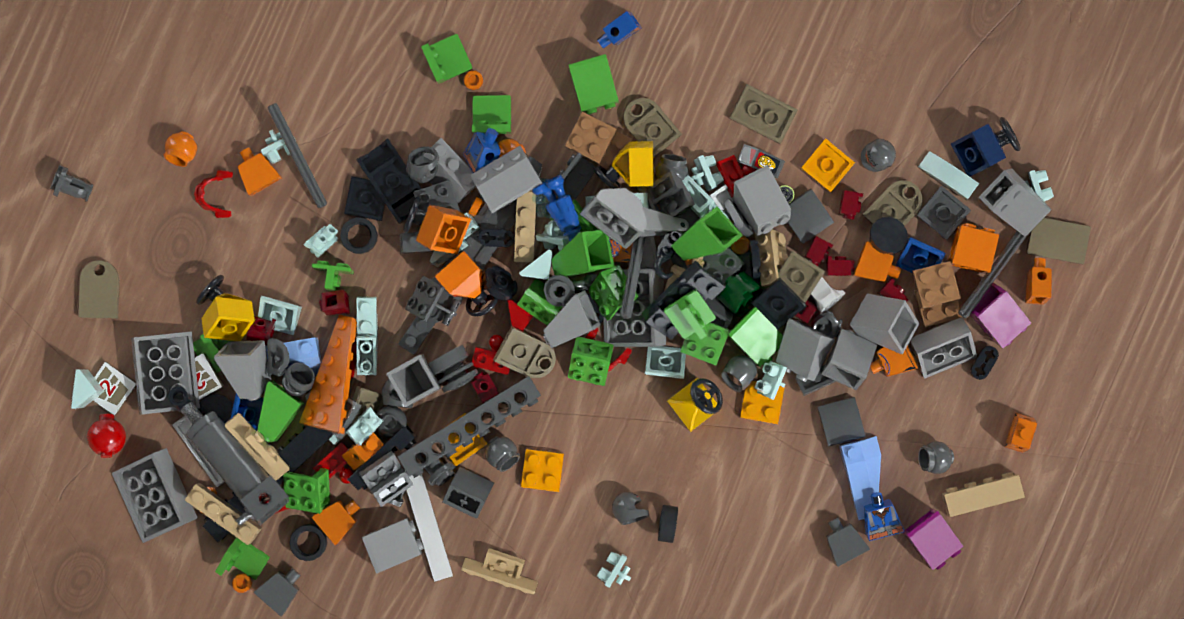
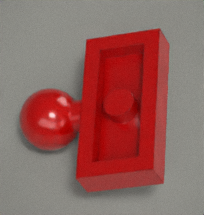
M735 155L716 163L724 183L728 187L727 190L731 198L734 197V182L756 171V169L746 165H742L740 169Z
M493 335L489 339L491 350L476 346L472 359L473 366L508 375L510 368L494 361V357L504 340L503 337Z
M343 442L313 467L316 472L321 468L328 469L329 479L338 472L340 481L345 484L350 483L347 479L354 474L351 469L344 468L347 462L341 455L348 448Z

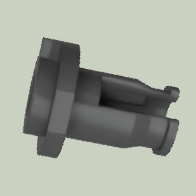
M59 165L50 189L54 190L53 195L58 197L59 193L62 192L75 198H82L87 202L94 184H87L81 179L68 175L69 168Z
M555 275L546 281L544 293L550 304L564 307L574 296L575 288L568 277ZM562 286L560 290L557 291V294H555L554 291L557 290L556 287Z
M421 453L415 456L420 460L421 464L426 460ZM439 458L440 463L432 468L429 465L424 467L431 476L428 480L431 486L436 484L441 486L446 483L451 477L456 475L454 473L455 465L452 462L445 464Z

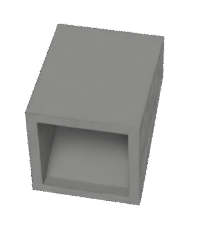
M768 165L734 182L733 202L757 236L762 233L766 234L774 227L784 225L789 221L791 208Z
M586 290L573 296L543 330L545 342L548 345L550 344L551 348L588 333L601 325Z
M871 294L865 296L850 323L857 336L899 354L904 353L920 324L905 300Z
M789 318L776 363L787 367L786 372L791 373V371L797 373L796 377L806 382L807 379L814 381L835 340L802 322Z
M842 329L834 342L822 375L857 390L867 377L877 345L855 335L851 330Z
M228 341L214 356L215 361L240 399L257 400L266 391L267 383L271 381V377H268V371H266V361L268 359L264 341Z
M420 354L386 373L405 407L442 388L438 384L436 376L433 375L424 354Z
M405 518L362 537L376 574L422 554L421 550L424 547L421 539H417L414 532L417 530L413 520L409 521V518Z

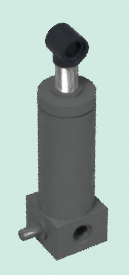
M174 387L169 391L168 397L172 406L179 412L183 411V414L186 418H189L188 420L192 424L186 436L240 499L245 513L236 519L239 526L250 518L255 520L260 526L290 502L285 491L271 475H267L252 455L227 430L225 423L216 412L213 411L203 416L192 403L193 400L183 387ZM176 394H183L184 399L182 401H174ZM267 497L270 499L267 504L260 503L263 498Z

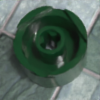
M741 271L735 277L731 275L725 281L726 286L717 295V299L739 317L749 311L747 307L752 304L751 301L763 289L746 272Z

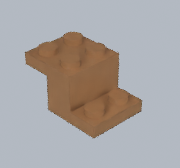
M582 112L565 147L576 153H581L583 158L607 170L619 151L626 144L633 141V139L617 132L616 128Z
M951 261L912 271L917 290H914L924 327L962 317L958 314L960 308L957 299L961 298Z

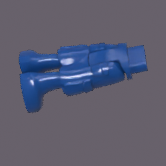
M558 175L542 182V184L531 191L534 195L543 194L548 200L545 206L561 232H565L563 235L567 236L569 241H571L580 233L581 225L579 224L576 210H574L575 207L570 195L565 194L563 188L564 179L562 175Z

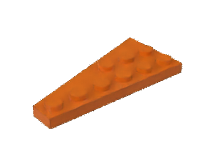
M344 315L338 316L300 423L344 435L345 428L342 427L343 418H346L347 413L344 407L345 401L349 396L351 379L349 364L353 360L351 347L355 342L357 319Z

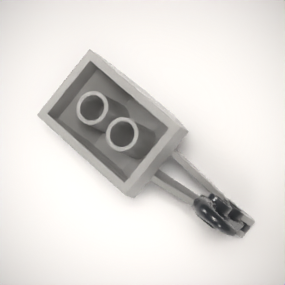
M626 188L601 189L580 213L581 216L625 249L638 237L664 236L656 249V260L653 265L654 271L663 279L671 278L674 275L673 272L669 274L663 273L661 265L673 257L675 250L671 246L688 230L689 224L685 219L643 207L641 200Z

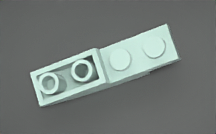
M357 297V375H377V297Z

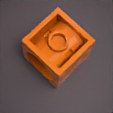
M962 224L955 229L948 262L951 261L952 266L983 274L990 273L999 234H995L993 229L983 228L979 230L976 229V225Z

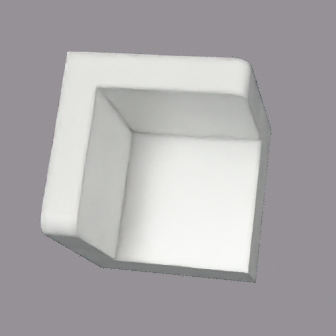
M726 185L710 195L722 211L726 209L723 204L724 201L728 198L733 201L726 190L728 188Z

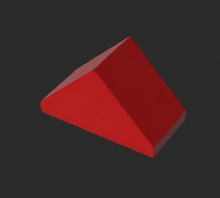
M508 300L512 326L524 331L534 316L518 306L513 300Z

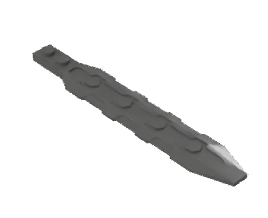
M531 156L528 157L539 176L542 164ZM516 199L510 205L500 208L494 213L490 211L485 203L478 215L474 216L480 229L465 239L469 246L444 262L438 273L463 251L470 256L483 272L484 266L498 247H488L480 244L477 238L478 233L482 229L510 230L516 221ZM485 232V235L481 237V239L485 240V243H488L489 239L495 238V236L488 235V232ZM505 233L503 237L498 236V240L504 241L507 237V233ZM435 277L431 279L432 281L442 286V284ZM444 288L437 304L449 309L454 299L462 303L463 297H453ZM435 306L427 322L416 317L398 345L414 355L434 325L442 321L447 312Z

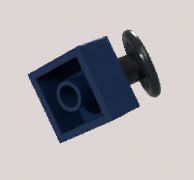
M1005 117L1000 118L1003 130L997 133L987 124L951 143L964 171L969 177L1005 159L1006 155L1003 146L1010 143L1015 151L1021 150L1019 141Z

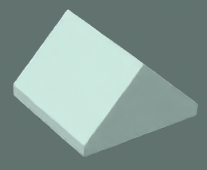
M549 249L519 272L522 277L548 280L551 272L552 251Z
M261 296L258 317L270 321L276 319V331L294 335L302 307Z
M665 346L648 347L645 374L684 379L686 354L680 352L681 348Z
M76 369L71 406L73 409L84 408L105 392L89 370Z

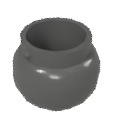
M664 154L660 157L661 161L656 167L657 179H660L670 171H674L682 181L688 175L686 158L674 154Z
M396 406L383 407L376 414L383 421L376 430L386 438H392L407 425L406 415Z
M495 437L487 443L486 460L500 472L510 469L520 459L515 443L507 437Z
M939 441L931 442L927 446L923 445L920 448L918 454L919 464L923 471L941 474L950 468L954 461V454L945 443Z

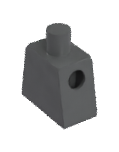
M419 232L400 234V254L434 252V250H430L416 241Z
M838 517L828 522L833 532L828 534L826 538L837 567L870 550L869 546L850 523L843 526Z
M293 568L286 576L279 571L255 590L254 594L282 617L300 590L294 583L301 575Z

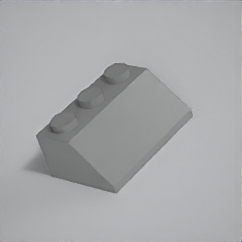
M440 138L432 146L439 155V162L437 164V174L430 180V183L435 185L449 180L458 204L476 187L470 176L473 172L450 146ZM424 154V157L433 161L434 156L432 154Z
M521 146L516 147L470 175L492 213L542 184Z
M963 317L916 335L910 340L912 352L924 379L977 357L972 333Z

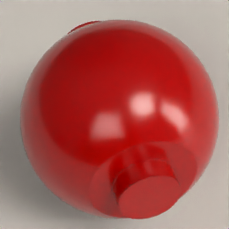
M99 415V421L94 422L88 430V445L93 452L101 455V458H112V455L122 450L126 442V432L122 424L115 420V415Z

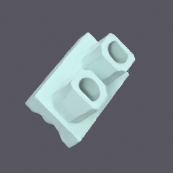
M272 129L269 131L271 137L265 139L267 145L273 141L274 143L261 149V152L274 164L281 160L278 150L284 148L288 156L291 154L284 140H278L282 137L280 132L275 134Z
M702 155L694 160L696 167L691 169L694 175L691 178L696 180L699 186L704 184L707 192L716 188V185L724 181L720 172L715 174L710 172L709 168L716 165L713 155L706 157Z
M1046 170L1028 172L1032 185L1030 188L1044 202L1054 197L1051 187L1041 190L1039 185L1040 182L1048 180Z
M554 220L545 225V230L542 234L536 235L537 241L543 242L544 249L548 250L554 249L558 245L560 251L570 242L568 237L563 235L565 232H561Z
M331 224L327 227L324 226L307 240L304 246L310 248V252L315 254L316 257H320L337 242L339 238L335 235L338 233V230Z
M770 361L764 364L762 369L763 373H765L762 380L757 381L755 389L758 390L757 393L774 400L779 386L785 387L786 385L782 383V379L787 367Z
M369 407L345 432L359 446L383 421Z
M611 551L606 561L614 565L613 570L610 572L602 567L597 574L605 582V586L610 588L617 574L619 575L616 581L618 584L621 585L624 579L630 581L631 577L627 574L631 568L625 566L623 571H620L627 559V556L624 554L619 555Z

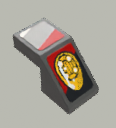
M744 144L737 159L738 163L756 170L768 165L772 174L777 179L785 163L784 160L746 144Z

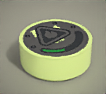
M786 185L780 186L788 204L791 203L794 199L793 189Z

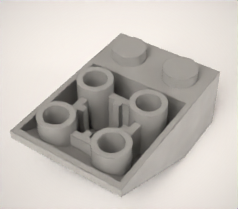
M1013 169L1004 170L979 196L995 214L1025 237L1052 210Z

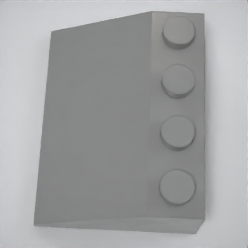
M640 268L636 293L639 297L634 301L631 318L625 319L620 316L621 307L611 320L607 321L604 317L605 343L614 344L613 347H656L666 345V336L646 323L641 314L664 292V279L655 273L654 268ZM622 269L627 277L628 269Z
M192 332L131 338L139 415L178 411L172 406L168 397L169 391L178 386L183 387L193 400L192 403L195 407L200 408ZM181 393L174 396V401L176 402L184 399V395Z
M167 448L152 453L112 473L142 543L198 518L193 506L185 501L188 495Z

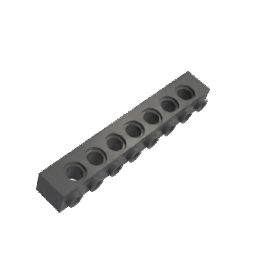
M528 376L396 458L408 477L412 475L416 478L424 473V467L429 465L432 468L440 463L439 458L446 455L448 458L456 453L455 448L458 446L466 447L473 442L472 438L476 435L482 437L490 432L489 427L495 424L497 428L505 423L506 420L504 418L510 414L514 417L523 412L521 410L523 406L528 405V407H531L539 402L537 398L541 394ZM515 393L523 395L524 400L522 403H517L514 400ZM499 403L507 405L506 413L498 411ZM483 413H488L491 416L490 423H484L481 420ZM466 423L474 425L475 431L470 434L465 431ZM450 433L458 435L457 443L449 442L448 436ZM434 443H439L442 446L441 453L436 454L432 451ZM422 453L425 455L426 460L423 464L416 462V454Z

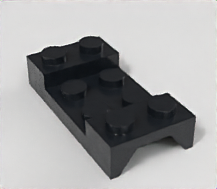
M387 138L378 147L356 160L397 222L401 224L407 220L415 200L414 191L422 188L418 182L409 177L406 171V164Z
M695 260L641 314L646 323L672 340L679 332L665 314L664 309L694 289H697L704 301L707 298L713 300L725 288V285L721 278L713 277Z
M408 425L404 426L347 480L357 490L367 489L368 487L359 473L390 451L394 454L397 448L400 451L404 449L409 450L417 443L415 439L418 436Z

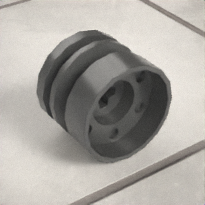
M463 345L428 363L433 375L440 373L444 375L438 381V384L445 381L448 382V385L441 388L443 393L458 389L470 382L478 374L477 369L469 373L467 371L468 368L474 365L473 362L463 364L462 361L469 356Z

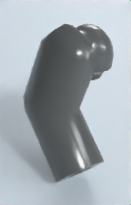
M589 272L584 280H572L575 292L580 293L584 290H589L597 275Z

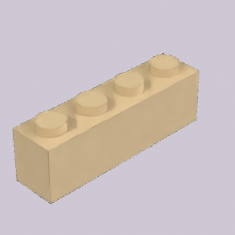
M531 190L516 199L514 262L534 261L536 195Z
M1013 472L1002 474V478L999 479L994 477L983 479L984 483L964 484L965 488L957 489V486L947 488L946 493H942L947 516L953 517L1025 498L1019 475H1013Z
M201 483L195 484L185 498V501L247 545L253 542L262 529L261 526L251 519H248L239 526L236 519L243 513Z

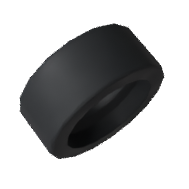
M356 217L348 220L343 225L340 238L347 250L355 254H364L374 248L378 233L372 222L365 218ZM358 224L366 226L370 231V240L362 247L353 246L348 239L350 228Z
M662 506L658 541L673 543L678 518V507Z
M302 525L292 533L289 541L290 549L298 559L313 561L319 558L326 550L327 536L317 525ZM311 531L318 536L320 545L316 552L306 554L298 548L297 540L303 532Z

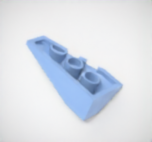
M318 338L285 342L284 345L289 353L288 367L294 363H304L312 369L316 377L322 362ZM265 346L268 359V346Z
M876 436L839 446L858 520L864 519V506L872 504L870 495L879 492L881 452Z

